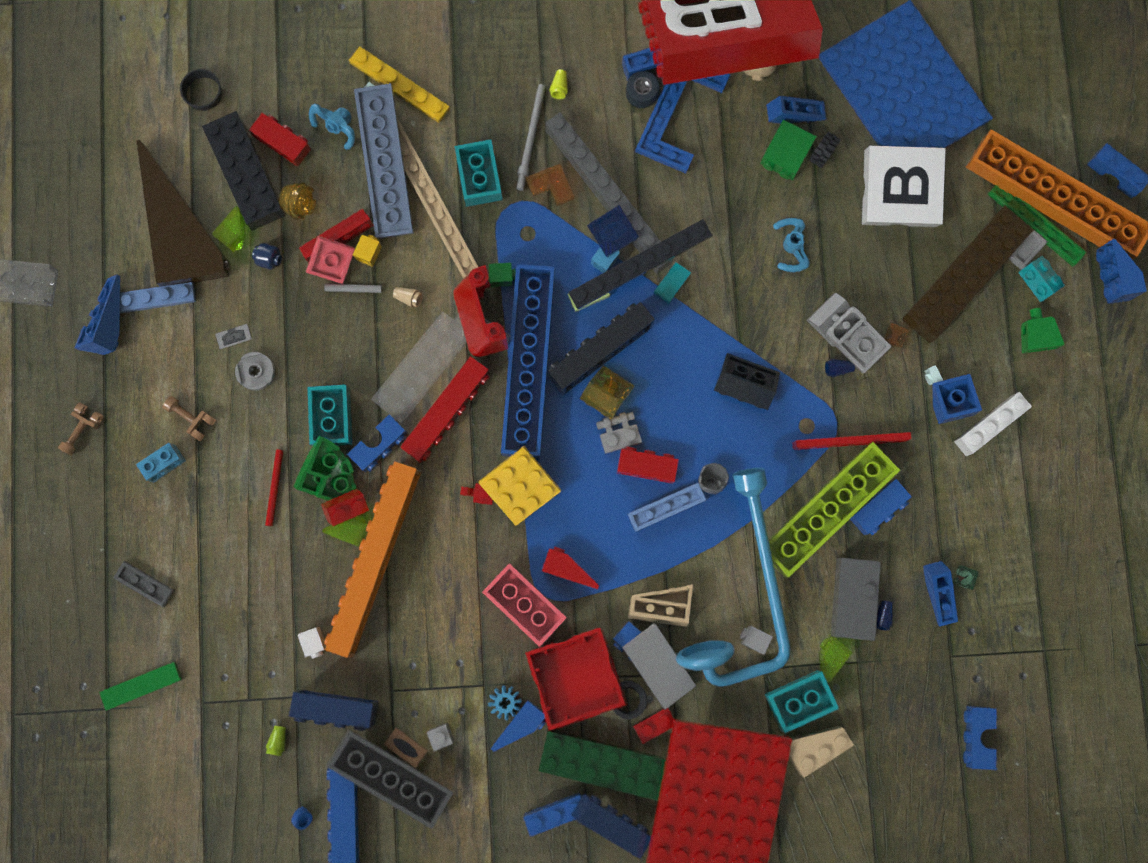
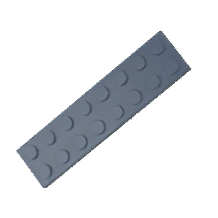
M392 84L354 89L375 237L381 239L414 234Z

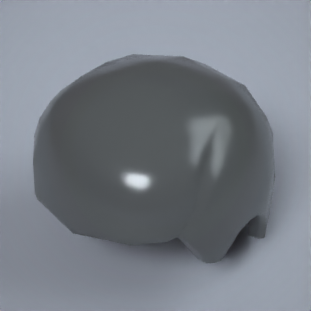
M707 464L700 472L698 478L699 486L709 494H718L725 489L729 474L721 464Z

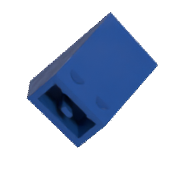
M1112 239L1097 249L1096 259L1100 264V278L1104 283V296L1108 304L1130 301L1147 292L1143 272L1116 239Z

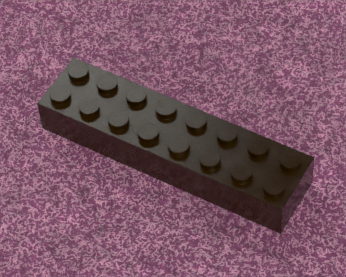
M1003 206L903 316L902 320L929 344L932 343L1032 233L1033 229L1009 208Z

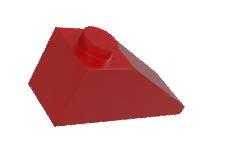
M554 546L553 550H548L542 572L598 589L599 585L568 554L564 553V549Z

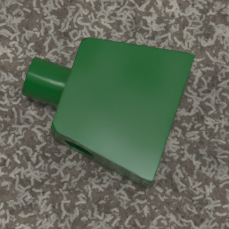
M1041 308L1029 310L1031 320H1027L1021 325L1022 354L1054 350L1064 346V341L1055 318H1043Z

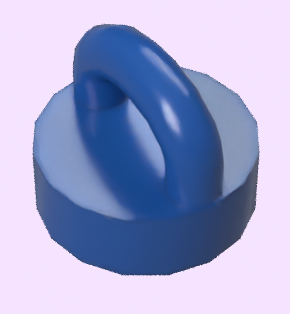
M300 807L294 812L291 822L296 829L303 830L311 824L313 817L305 807Z

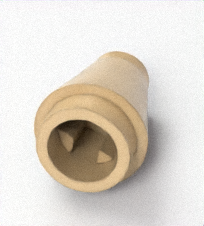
M396 287L393 292V298L413 308L420 306L423 294L417 289Z

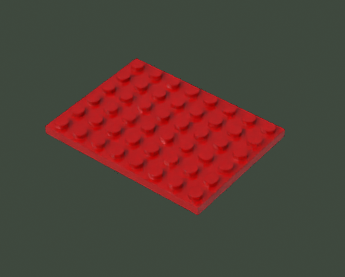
M674 720L646 863H768L792 739L786 736Z

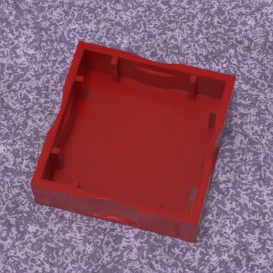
M599 627L573 636L564 642L549 644L525 653L533 680L540 693V703L549 730H556L627 706L602 628Z

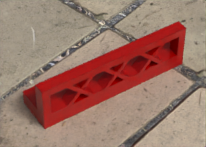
M362 208L319 236L345 244L371 228L373 224ZM317 237L299 247L308 263Z

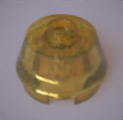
M303 182L288 184L280 192L279 205L293 219L304 220V217L307 214L311 215L315 209L316 200H313V192L315 191L311 186Z

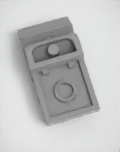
M837 293L829 297L807 319L832 347L836 346L862 374L892 347L866 321L867 318L854 306L850 307L848 302Z

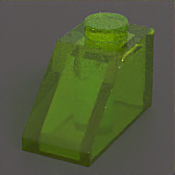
M238 206L233 208L212 233L219 242L233 253L243 246L246 239L244 218Z
M356 516L354 519H349L338 525L325 527L322 532L360 547L361 541L367 533L366 520Z
M826 637L819 646L821 648L818 652L820 670L823 672L827 683H830L853 653L835 637H830L829 639Z

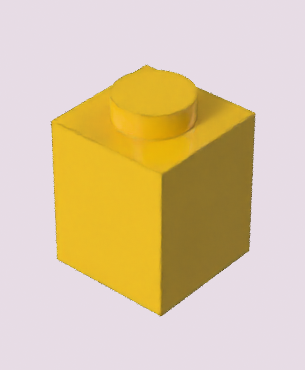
M362 235L353 253L355 260L373 267L382 248L379 239L372 235H368V237Z

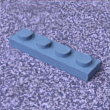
M189 282L120 293V313L196 302L194 284Z
M696 483L627 515L636 532L706 501L699 483Z

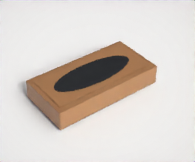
M397 727L384 743L386 747L415 768L428 751Z

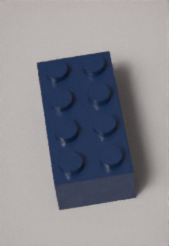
M298 690L293 692L289 717H295L294 721L297 722L314 720V724L317 725L334 723V727L346 728V726L350 725L354 726V730L366 731V729L375 725L379 701Z

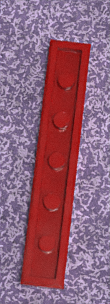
M911 432L796 440L792 442L794 450L868 445L872 442L874 444L899 443L909 441L911 439Z

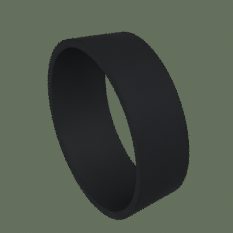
M195 69L187 73L182 79L180 94L182 99L192 108L199 111H207L217 106L220 102L222 88L218 77L213 72L206 69ZM199 78H209L214 80L219 86L217 96L209 104L203 106L192 105L187 97L189 86Z

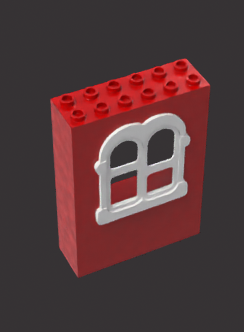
M641 0L638 3L639 14H643L642 24L646 26V38L650 39L649 48L651 52H654L653 62L654 65H658L656 66L658 78L661 77L663 85L819 58L823 28L812 0H709L708 3L693 6L680 5L706 0ZM743 6L746 15L745 19L715 23L711 10ZM703 12L707 23L705 26L690 28L682 24L681 18L686 14Z

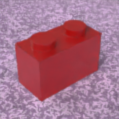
M358 489L321 504L327 522L332 526L369 511L364 495Z

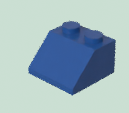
M970 374L932 384L933 408L938 424L975 416L982 411Z

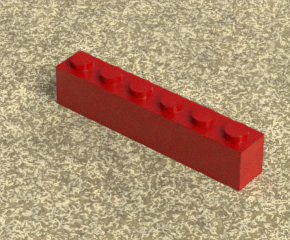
M470 356L400 448L419 463L426 461L432 454L430 450L434 445L438 446L444 437L442 435L446 430L449 431L454 426V419L457 415L461 416L467 408L465 406L469 400L472 401L477 396V389L480 385L484 386L490 378L489 369Z

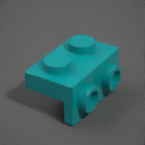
M1043 255L1019 271L1020 276L1040 302L1065 286L1061 277L1055 273L1049 261Z

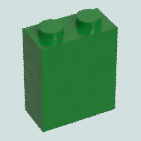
M783 120L760 164L769 171L779 173L782 178L793 181L816 136Z

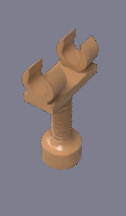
M170 396L164 402L162 408L169 413L175 411L190 422L191 426L186 432L198 441H201L205 435L196 429L203 420L213 426L216 419L204 411H201L196 418L178 405L179 400Z
M80 402L70 414L79 419L80 423L77 424L68 441L61 442L58 446V449L71 456L76 450L74 444L84 427L90 425L98 429V425L104 419V416L98 412L93 413L90 421L82 417L88 407Z

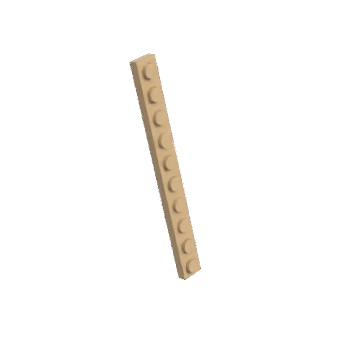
M397 118L405 173L464 279L478 265Z

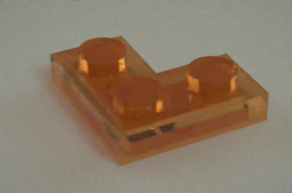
M560 164L526 177V182L532 196L550 190L557 206L574 200V195Z

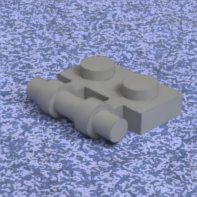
M623 412L619 416L610 419L606 417L603 418V421L596 422L598 430L606 429V433L600 435L605 454L642 443L637 424L632 426L628 424V421L635 419L633 412L626 414ZM622 423V429L612 431L611 426Z

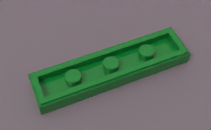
M172 662L99 693L105 711L179 682L182 678L176 662Z

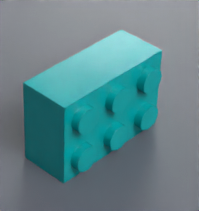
M492 140L454 146L466 207L503 200Z
M347 385L307 387L309 444L313 446L318 436H321L333 442L336 446L352 445L350 388Z
M819 670L764 694L780 731L783 733H787L839 709L823 672Z

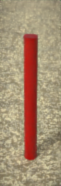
M276 449L265 526L273 527L284 452V450Z

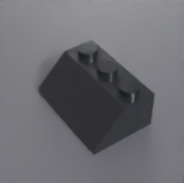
M727 353L714 391L719 392L721 395L733 397L738 401L752 404L757 408L768 410L776 394L780 372Z

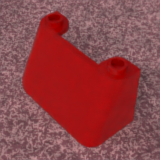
M486 265L473 269L453 291L470 353L475 357H482L508 349L503 326L496 322L486 324L479 300L484 299V291L486 288H490Z

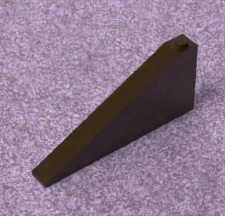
M136 140L156 284L162 287L229 277L228 271L231 270L229 259H226L148 148L141 140Z

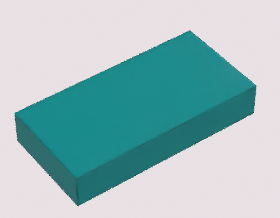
M675 262L654 291V294L670 303L691 272Z

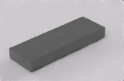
M123 561L113 579L161 607L166 606L175 591L126 561Z

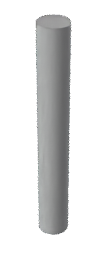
M325 284L324 290L330 292L382 293V285Z

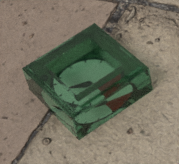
M959 565L953 584L973 590L979 572Z

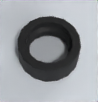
M634 681L620 682L622 690L632 688L639 694L640 703L631 712L623 711L620 708L613 711L623 719L631 720L639 717L647 706V696L644 689Z

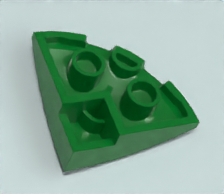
M318 436L301 467L293 487L299 491L329 501L355 490L356 484L354 483V471L349 459L344 456L340 448L333 442Z

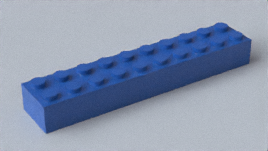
M516 265L501 446L502 456L510 457L523 446L526 447L534 458L540 459L555 267Z

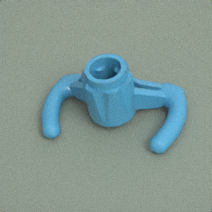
M312 104L309 109V120L312 127L318 126L316 114H318V116L325 120V126L329 132L339 134L342 131L348 136V141L344 144V148L346 150L352 148L355 143V133L348 125L351 122L350 112L345 108H338L333 112L318 104Z
M797 218L782 219L776 222L773 228L778 230L787 225L795 226L794 231L787 234L783 247L788 253L794 254L799 264L787 265L781 262L778 264V268L786 272H798L807 269L810 261L804 252V235L802 234V231L805 229V223Z

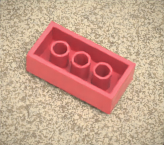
M510 563L482 592L539 647L567 618Z

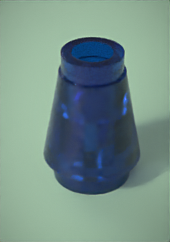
M830 359V361L825 363V373L832 378L855 371V365L851 361Z
M882 600L877 611L876 629L890 631V628L893 626V603Z

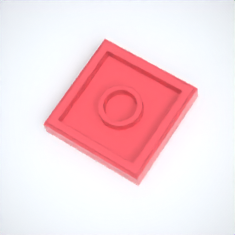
M318 236L306 273L343 284L355 248Z

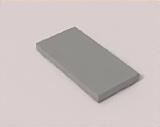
M652 624L622 647L664 709H667L696 686L685 668L676 662V654L655 624Z

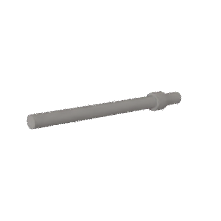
M542 84L538 85L522 164L519 166L517 173L519 178L516 189L520 191L524 190L525 180L530 171L528 167L546 87Z

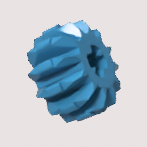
M503 685L501 688L502 693L498 688L494 689L497 696L491 694L489 698L495 700V702H489L488 706L496 707L491 713L494 714L498 710V719L504 713L505 720H508L509 712L515 717L516 713L513 709L520 711L521 707L515 705V703H521L522 699H515L519 695L518 691L513 695L511 694L512 686L506 692V687ZM503 697H507V700L511 702L507 705V708L500 705Z

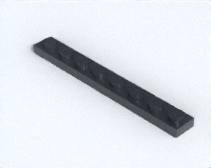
M704 219L568 293L576 308L580 309L708 240L713 235Z

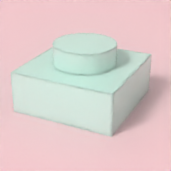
M936 365L925 371V379L929 385L943 381Z

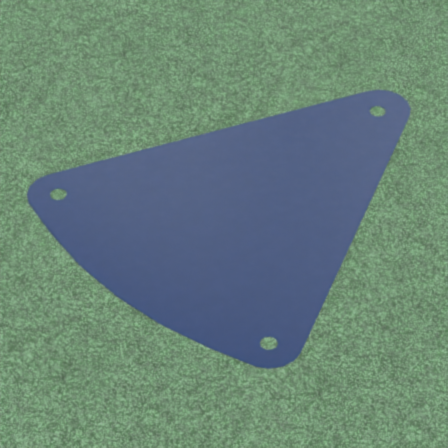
M520 201L509 205L501 212L496 222L495 233L498 263H511L512 269H516L517 264L555 267L540 459L536 460L559 486L561 492L525 519L530 573L534 586L543 596L554 601H569L612 590L664 572L714 547L752 521L748 497L736 491L733 479L735 472L749 468H764L767 485L759 494L762 511L764 512L826 452L828 448L794 450L792 442L796 440L836 437L837 420L835 414L822 399L675 297L668 303L654 294L658 285L643 275L611 291L609 298L575 312L568 297V292L603 273L591 265L592 257L600 248L599 244L544 206L535 202ZM530 226L534 228L536 236L532 241H524L520 237V231L523 227ZM618 258L612 268L623 263V261ZM513 280V286L501 287L508 344V360L515 280ZM641 302L655 319L653 328L562 396L549 379V367L556 361L561 362L566 358L565 355L570 350L574 349L576 351L580 348V343L586 338L592 339L596 336L595 332L602 326H609L611 324L610 321L615 316L625 314L627 312L626 309L631 304L635 303L637 305ZM727 353L780 372L776 394L768 410L757 408L752 404L738 401L733 397L721 395L719 392L714 391ZM602 370L625 384L626 387L631 388L618 409L589 390ZM623 412L625 414L633 412L635 419L628 421L629 426L637 424L642 443L631 447L636 448L637 452L644 453V450L656 452L655 455L663 456V454L674 455L675 459H679L675 482L671 484L617 474L621 450L605 454L600 435L605 434L606 429L598 430L596 422L603 421V418L606 417L610 419L619 416ZM804 418L811 419L815 424V429L810 434H804L799 429V423ZM622 423L611 426L612 431L623 428ZM717 463L726 468L729 479L722 492L709 494L702 490L706 501L635 532L627 515L628 513L698 483L700 472L707 464ZM554 546L564 549V553L568 554L599 585L598 589L542 572L548 550H553Z

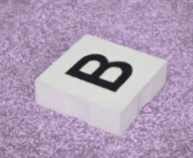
M869 146L865 149V192L863 196L862 225L889 226L903 224L917 227H937L943 223L945 148Z

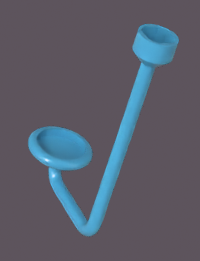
M761 467L735 472L733 479L736 491L748 497L779 652L772 660L720 675L715 672L714 668L723 665L733 656L734 646L731 643L722 640L705 641L690 645L679 651L676 655L678 665L694 671L703 670L705 678L711 684L719 687L732 685L777 671L787 663L790 656V643L759 496L767 485L765 470Z

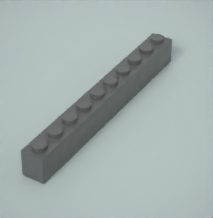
M561 112L545 123L547 134L608 213L611 212L612 218L613 210L616 211L615 222L622 220L621 211L623 210V223L627 228L626 219L629 220V239L639 253L661 242ZM618 207H619V213H620V214H619V215H620V216H619V217H620V218H619L620 220L617 219V218H618V217H617V216H618V215H617V214H618V213H617V208H618ZM631 227L634 228V229H633V230H634V231H633V232H634V233H633V234H634V242L632 241V232H631V231H632V230H631L632 228H631ZM673 258L652 270L657 275L672 264Z

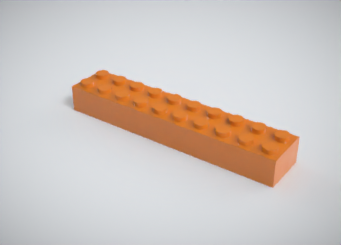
M992 129L982 139L966 166L967 169L994 185H998L999 188L1027 202L1036 210L1099 247H1102L1112 239H1116L1130 258L1134 260L1138 257L1148 240V221Z
M394 461V464L388 468L387 476L389 477L387 483H383L380 494L382 496L380 502H376L373 513L375 515L373 521L370 520L368 522L366 540L363 539L359 547V550H361L360 556L354 560L352 569H354L353 575L347 579L345 588H347L346 594L340 598L338 607H340L339 613L334 615L331 626H333L332 632L326 636L324 642L326 651L346 658L354 657L421 475L413 467Z

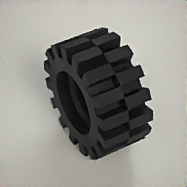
M828 131L809 161L822 168L841 139Z

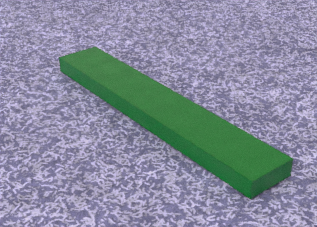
M995 185L988 193L998 204L1009 208L1047 241L1046 245L1072 267L1087 253L1027 202L999 188L998 185Z

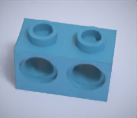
M167 443L137 463L136 466L146 481L154 483L186 460L176 445Z

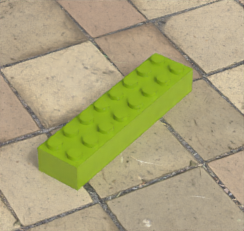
M873 442L868 444L768 539L774 567L785 578L790 577L886 485L900 469Z

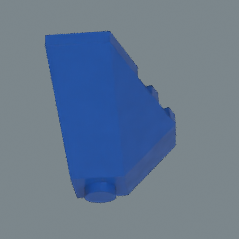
M119 275L107 279L98 296V302L100 303L94 310H91L89 316L92 319L87 327L83 326L75 349L102 355L116 350L120 320Z

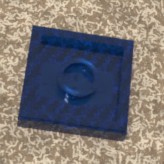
M620 205L587 225L607 258L639 238Z

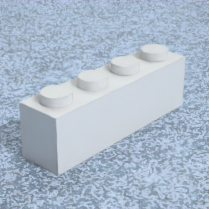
M1018 392L1006 399L954 442L965 456L971 455L1032 406Z

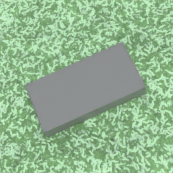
M1033 230L1008 259L1022 270L1047 241Z

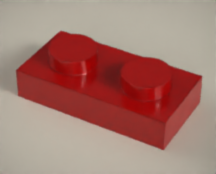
M668 708L662 709L633 725L642 744L673 728L674 718Z

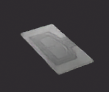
M247 324L216 334L220 349L252 339Z

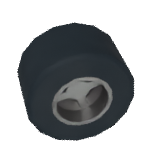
M638 71L632 74L626 84V97L629 103L637 108L652 106L659 94L657 78L647 71Z

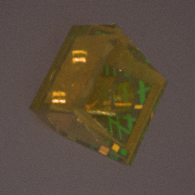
M603 365L590 380L580 399L612 420L635 386Z

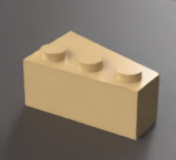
M693 584L685 587L632 595L628 619L686 627L689 623Z
M834 726L791 738L789 759L799 775L805 778L854 746V744L842 727Z

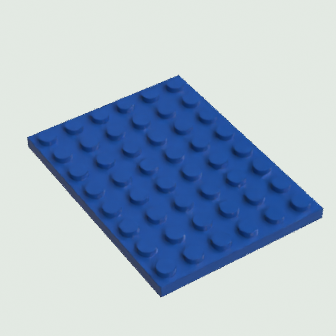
M911 0L819 54L820 61L878 146L947 148L992 120V116Z

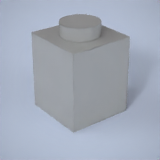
M748 626L747 629H743L740 635V639H742L740 644L765 654L772 636L752 626Z
M448 723L427 731L434 751L454 743Z

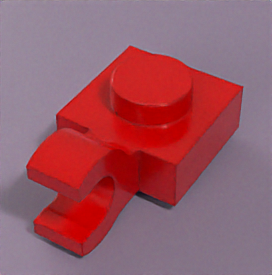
M479 483L475 484V489L461 487L460 494L462 496L474 497L473 503L492 505L493 499Z

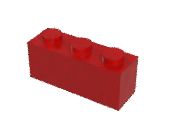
M261 113L249 129L255 139L297 167L311 150L305 137L302 135L296 136L290 127L285 124L281 126L278 124V120L270 114L266 116L264 113Z
M625 447L620 452L617 474L673 484L679 459H675V456L671 454L658 456L655 455L656 452L644 450V453L637 452L636 448Z

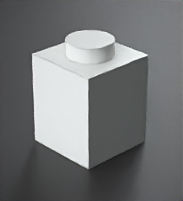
M320 627L298 634L305 657L311 656L314 659L323 655L322 651L325 650L326 645H324L325 640Z

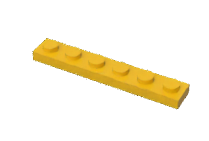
M359 46L349 59L350 64L381 85L391 83L393 93L436 122L440 123L450 110L447 104Z

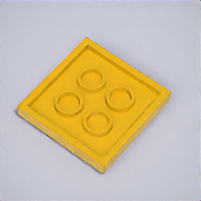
M525 446L479 480L482 488L515 526L561 492L559 486Z

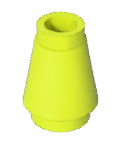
M564 70L556 71L550 87L551 96L555 99H563L568 93L567 72Z

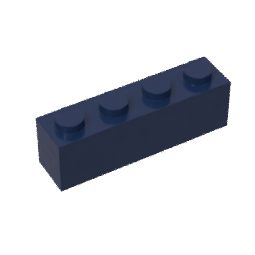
M584 793L571 814L576 821L641 859L651 841V835L648 833L649 829L641 823L638 825L634 824V820L626 814L622 816L617 814L618 810L609 804L607 807L602 804L603 801L595 795L589 797Z

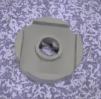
M250 352L245 354L236 365L235 375L238 382L246 389L258 391L265 389L273 383L275 367L266 355L259 352ZM253 367L260 368L257 376L250 373V371H253Z

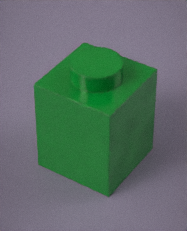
M511 263L489 264L490 287L513 286L516 269H512Z

